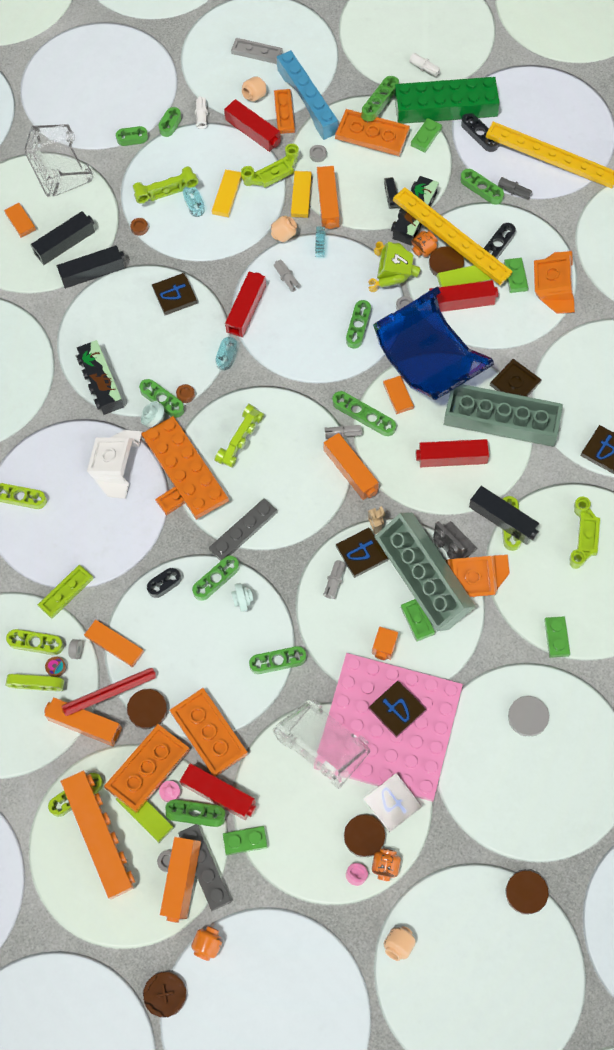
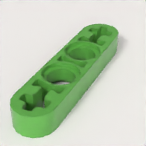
M387 76L362 107L361 118L363 120L373 121L376 119L395 94V84H399L397 77Z
M338 391L333 395V406L337 410L383 436H392L395 433L396 423L392 418L346 392ZM342 398L344 399V402H342V401H341L340 403L337 402V399H338V400H341ZM359 406L361 411L354 413L351 411V408ZM375 415L377 420L370 422L367 420V416ZM391 425V428L384 429V426Z

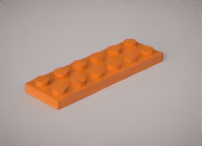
M174 416L141 433L142 438L196 520L229 502L227 495Z

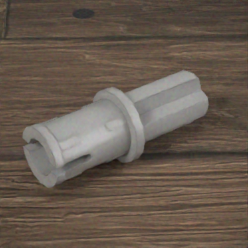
M281 259L276 261L274 267L280 274V279L285 281L291 292L296 291L294 286L299 289L301 285L293 276V271L289 270Z
M343 424L339 427H325V439H329L337 433L343 439L344 437L361 436L362 427L361 425L343 426Z
M340 560L335 561L331 574L327 577L328 582L323 596L329 599H335L339 584L342 583L341 577L346 564Z

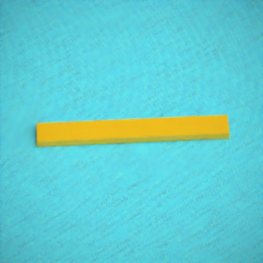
M494 121L486 134V138L611 189L614 186V170Z
M406 187L393 197V202L500 286L511 276L512 270Z

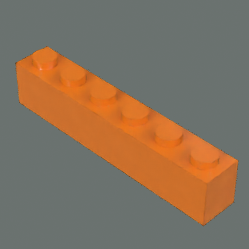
M83 770L61 780L108 899L116 898L134 889L133 883L136 881L131 870L128 872L124 864L127 863L124 852H119L116 846L119 840L115 831L111 832L108 825L111 824L107 812H102L100 806L103 805L99 793H94L92 787L95 786V782L91 774L87 775Z

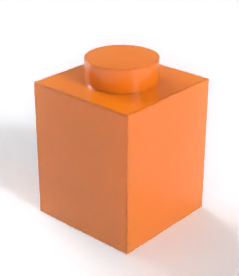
M379 627L372 648V654L377 659L391 660L398 639V632Z

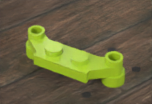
M288 144L285 147L286 156L256 172H254L253 167L244 166L241 169V178L244 185H260L266 188L293 174V167L299 155L298 146L296 144Z
M187 166L182 169L180 175L160 182H154L147 186L141 182L135 183L133 185L134 197L137 203L142 204L149 199L154 201L182 192L185 187H195L199 181L192 168Z
M248 404L242 414V417L245 419L231 439L227 450L220 448L214 461L220 464L224 463L232 468L237 460L234 457L239 448L242 449L244 447L246 436L248 433L251 434L253 432L256 422L260 423L262 421L264 413L256 410L255 406Z
M584 496L578 497L574 504V512L579 516L580 521L577 549L571 553L569 558L570 566L573 569L580 568L592 555L596 556L598 553L600 518L596 517L590 509L591 502Z

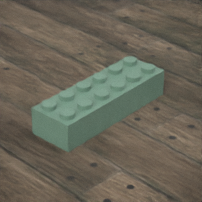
M452 382L443 425L554 447L563 404Z
M412 512L399 513L374 536L437 632L449 630L476 607Z

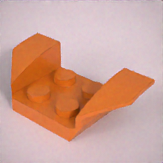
M572 251L554 252L546 259L534 260L535 293L544 304L557 314L575 312L571 278V265H573Z
M508 554L445 560L469 597L495 595L497 589L510 573Z

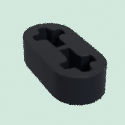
M384 178L388 207H398L393 202V197L397 194L394 178Z
M168 568L151 579L147 584L149 595L153 598H159L178 586L181 582L180 572L176 568ZM170 574L175 576L176 579L174 581L169 579ZM152 586H159L160 590L157 592L156 590H153Z

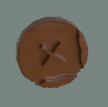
M449 246L435 249L429 258V268L435 276L438 273L463 268L464 266L463 256Z
M142 689L129 699L127 714L130 721L136 727L141 729L155 728L157 724L160 725L165 720L167 704L164 697L158 691Z
M359 815L351 819L346 825L344 842L348 850L355 856L372 857L375 852L380 851V848L384 846L385 830L381 822L375 817Z
M532 871L515 873L508 880L505 888L508 904L516 912L523 915L539 912L546 905L549 897L545 880L539 874Z
M170 972L155 974L146 982L143 989L145 1007L155 1016L169 1018L176 1015L183 1008L187 990L184 982L177 975Z

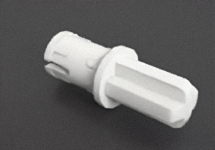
M417 53L411 55L410 63L419 67L421 71H426L434 77L438 76L440 68L432 64L428 58L424 59Z
M201 96L196 99L195 110L196 126L199 129L207 127L206 116L208 115L206 98Z

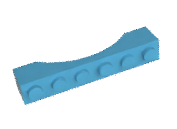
M290 50L276 56L277 71L283 80L289 83L303 100L322 139L325 140L334 136L338 129V119L293 52Z

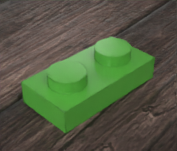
M427 118L412 139L411 146L426 153L442 130V125Z
M522 257L504 259V265L513 271L507 279L510 293L528 291Z
M416 599L401 604V610L416 642L435 635L430 620Z
M565 616L545 618L549 658L569 657L570 648Z
M264 826L223 833L226 856L267 849Z

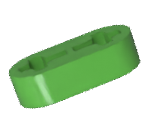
M177 107L169 108L159 122V132L163 137L171 136L182 119L181 112Z
M142 126L122 128L115 135L117 143L121 146L142 144L148 140L147 129Z

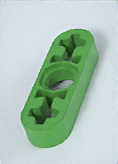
M473 169L462 171L460 179L462 185L491 204L497 205L503 201L504 191L502 188ZM484 184L487 188L479 189L478 185Z
M360 300L355 304L349 324L346 344L352 349L359 348L363 342L371 314V305L366 300ZM362 307H365L362 316L360 315V309H362ZM361 321L364 325L362 327H355L354 323ZM354 333H357V339L353 342Z
M151 379L141 381L139 388L142 396L153 402L157 401L159 395H165L167 399L159 402L164 406V412L171 417L174 416V418L183 415L184 406L182 401ZM151 386L152 391L149 389L145 391V387L149 388ZM172 406L175 408L178 406L179 410H172Z
M234 556L225 557L198 580L192 588L194 597L197 600L204 601L239 571L237 558ZM227 563H234V568L229 567L227 569ZM214 574H219L222 577L217 583L210 580ZM198 588H205V593H199Z
M295 646L256 654L249 660L250 670L254 674H264L301 666L306 661V652L302 647ZM295 652H298L299 655H303L300 656V660H296V658L293 657L295 655ZM285 654H288V657H293L289 658L290 663H287V658ZM275 656H281L284 660L282 664L275 665L272 659ZM266 658H269L270 667H267V663H265ZM257 660H259L260 663H265L261 664V668L257 669L256 666H253L256 664Z
M177 799L170 800L165 806L166 817L172 821L219 827L225 822V810L221 806ZM193 810H198L201 812V814L198 816H192L190 815V812Z

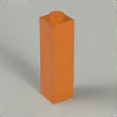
M334 166L317 167L322 229L338 228L339 210Z
M339 433L323 442L324 452L362 500L377 494L379 482Z
M54 697L46 705L44 716L48 721L114 747L122 730L119 723L84 709L65 716L62 711V705L67 702Z
M174 837L160 915L167 917L166 921L179 923V919H187L201 841Z

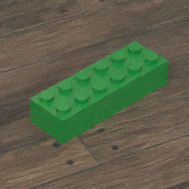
M496 77L395 84L394 98L398 123L425 122L427 118L433 121L462 120V116L469 113L474 114L477 118L498 117L500 102Z

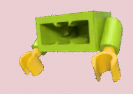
M378 241L375 244L374 253L380 256L377 275L379 281L374 278L368 281L369 285L374 284V286L368 287L370 292H376L379 288L378 286L382 288L404 283L410 275L418 277L420 267L412 265L413 254L407 251L400 243L388 241V243L383 245L382 242Z

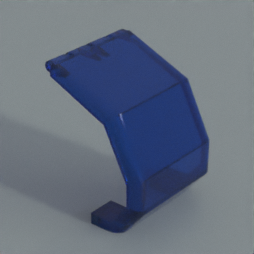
M438 287L433 288L415 301L373 324L379 346L395 370L411 389L434 400L441 398L494 365L491 357L469 349L447 323L440 311L436 297L441 293Z

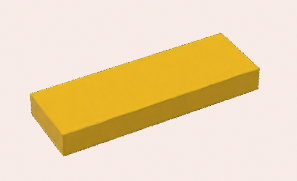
M225 169L212 208L213 215L229 218L241 181V172Z
M294 171L291 217L308 218L312 171Z

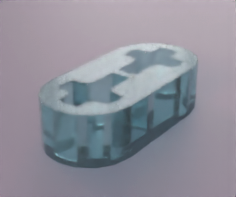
M186 187L183 190V196L190 214L194 217L202 216L205 208L197 188Z
M316 226L315 257H324L325 227Z
M226 337L221 341L215 359L218 369L225 371L231 368L238 349L235 338ZM229 344H232V346H230L229 350L227 351V347H226V346H229ZM226 356L227 361H225L224 364H222L221 361H223Z

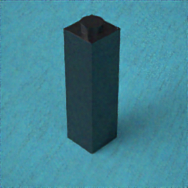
M83 211L79 212L31 243L34 255L43 265L52 261L95 232L93 219L90 215L86 216Z
M117 245L56 266L66 289L125 269L123 262L126 259L123 251L119 252Z
M482 485L470 499L469 508L527 545L530 539L534 541L540 532L537 530L539 522Z

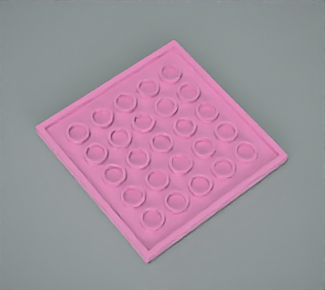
M346 653L314 769L378 787L397 773L415 797L433 802L463 684ZM396 681H399L426 708V711L396 738L368 707Z

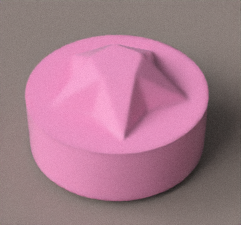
M174 781L164 782L159 788L160 797L165 802L178 799L180 796L178 784Z
M360 863L351 864L346 871V879L355 886L362 885L368 877L366 867Z

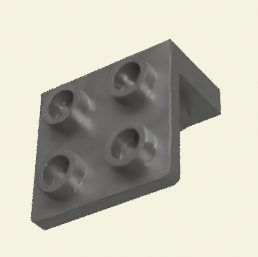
M439 521L435 523L433 540L438 547H442L446 551L450 559L468 558L476 551L475 545L451 521L445 526Z

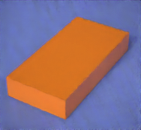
M20 203L4 210L21 238L36 230Z
M401 376L383 381L396 414L414 409Z

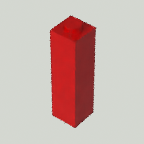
M233 100L224 108L225 120L270 152L280 144V130L238 100Z
M248 272L225 322L226 333L243 338L266 288V278L262 274Z
M493 280L430 288L428 300L431 313L495 305V300L498 298V288L494 287Z
M487 439L420 442L419 450L415 451L416 461L420 462V468L487 464L489 459Z
M191 763L180 779L183 787L221 806L245 821L248 816L252 817L257 808L255 798Z

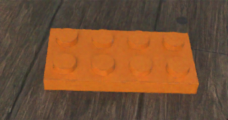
M346 109L336 131L335 139L400 156L410 131V126L376 117L373 121H365L361 118L360 112Z
M204 688L169 710L213 776L216 777L248 755V752Z
M157 724L104 785V788L137 813L190 749Z

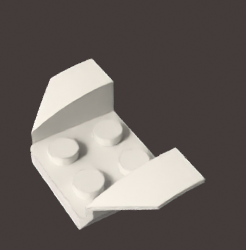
M124 430L110 438L96 437L87 472L95 479L108 497L126 498L129 483L123 477L130 447H139L142 431Z

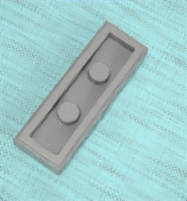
M240 38L235 39L231 49V54L277 64L276 56L283 53V48Z

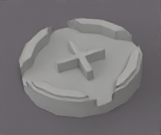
M520 697L509 708V725L521 736H537L548 725V708L536 697Z

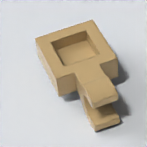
M382 506L377 511L376 508L368 510V520L374 534L379 533L384 524L383 517L385 512Z

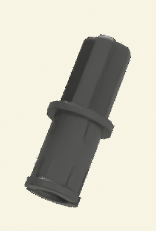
M501 177L498 186L510 192L511 195L517 194L526 199L531 197L532 190L518 185L517 181L513 182L504 177Z

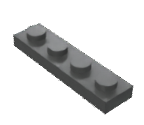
M263 498L209 547V551L220 561L227 556H231L277 514V509Z
M195 824L178 832L180 838L201 841L195 874L211 911L231 903L198 825Z

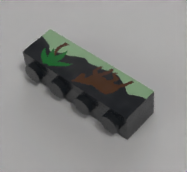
M419 176L417 182L414 181L411 191L431 207L438 194L439 182ZM400 208L397 222L394 221L391 227L393 232L392 239L412 246V239L417 236L422 224L404 209Z
M95 340L76 347L78 351L76 358L79 366H84L82 370L85 380L89 379L91 383L88 384L91 395L95 394L97 398L94 399L97 410L101 409L103 415L124 408L121 396L98 341Z

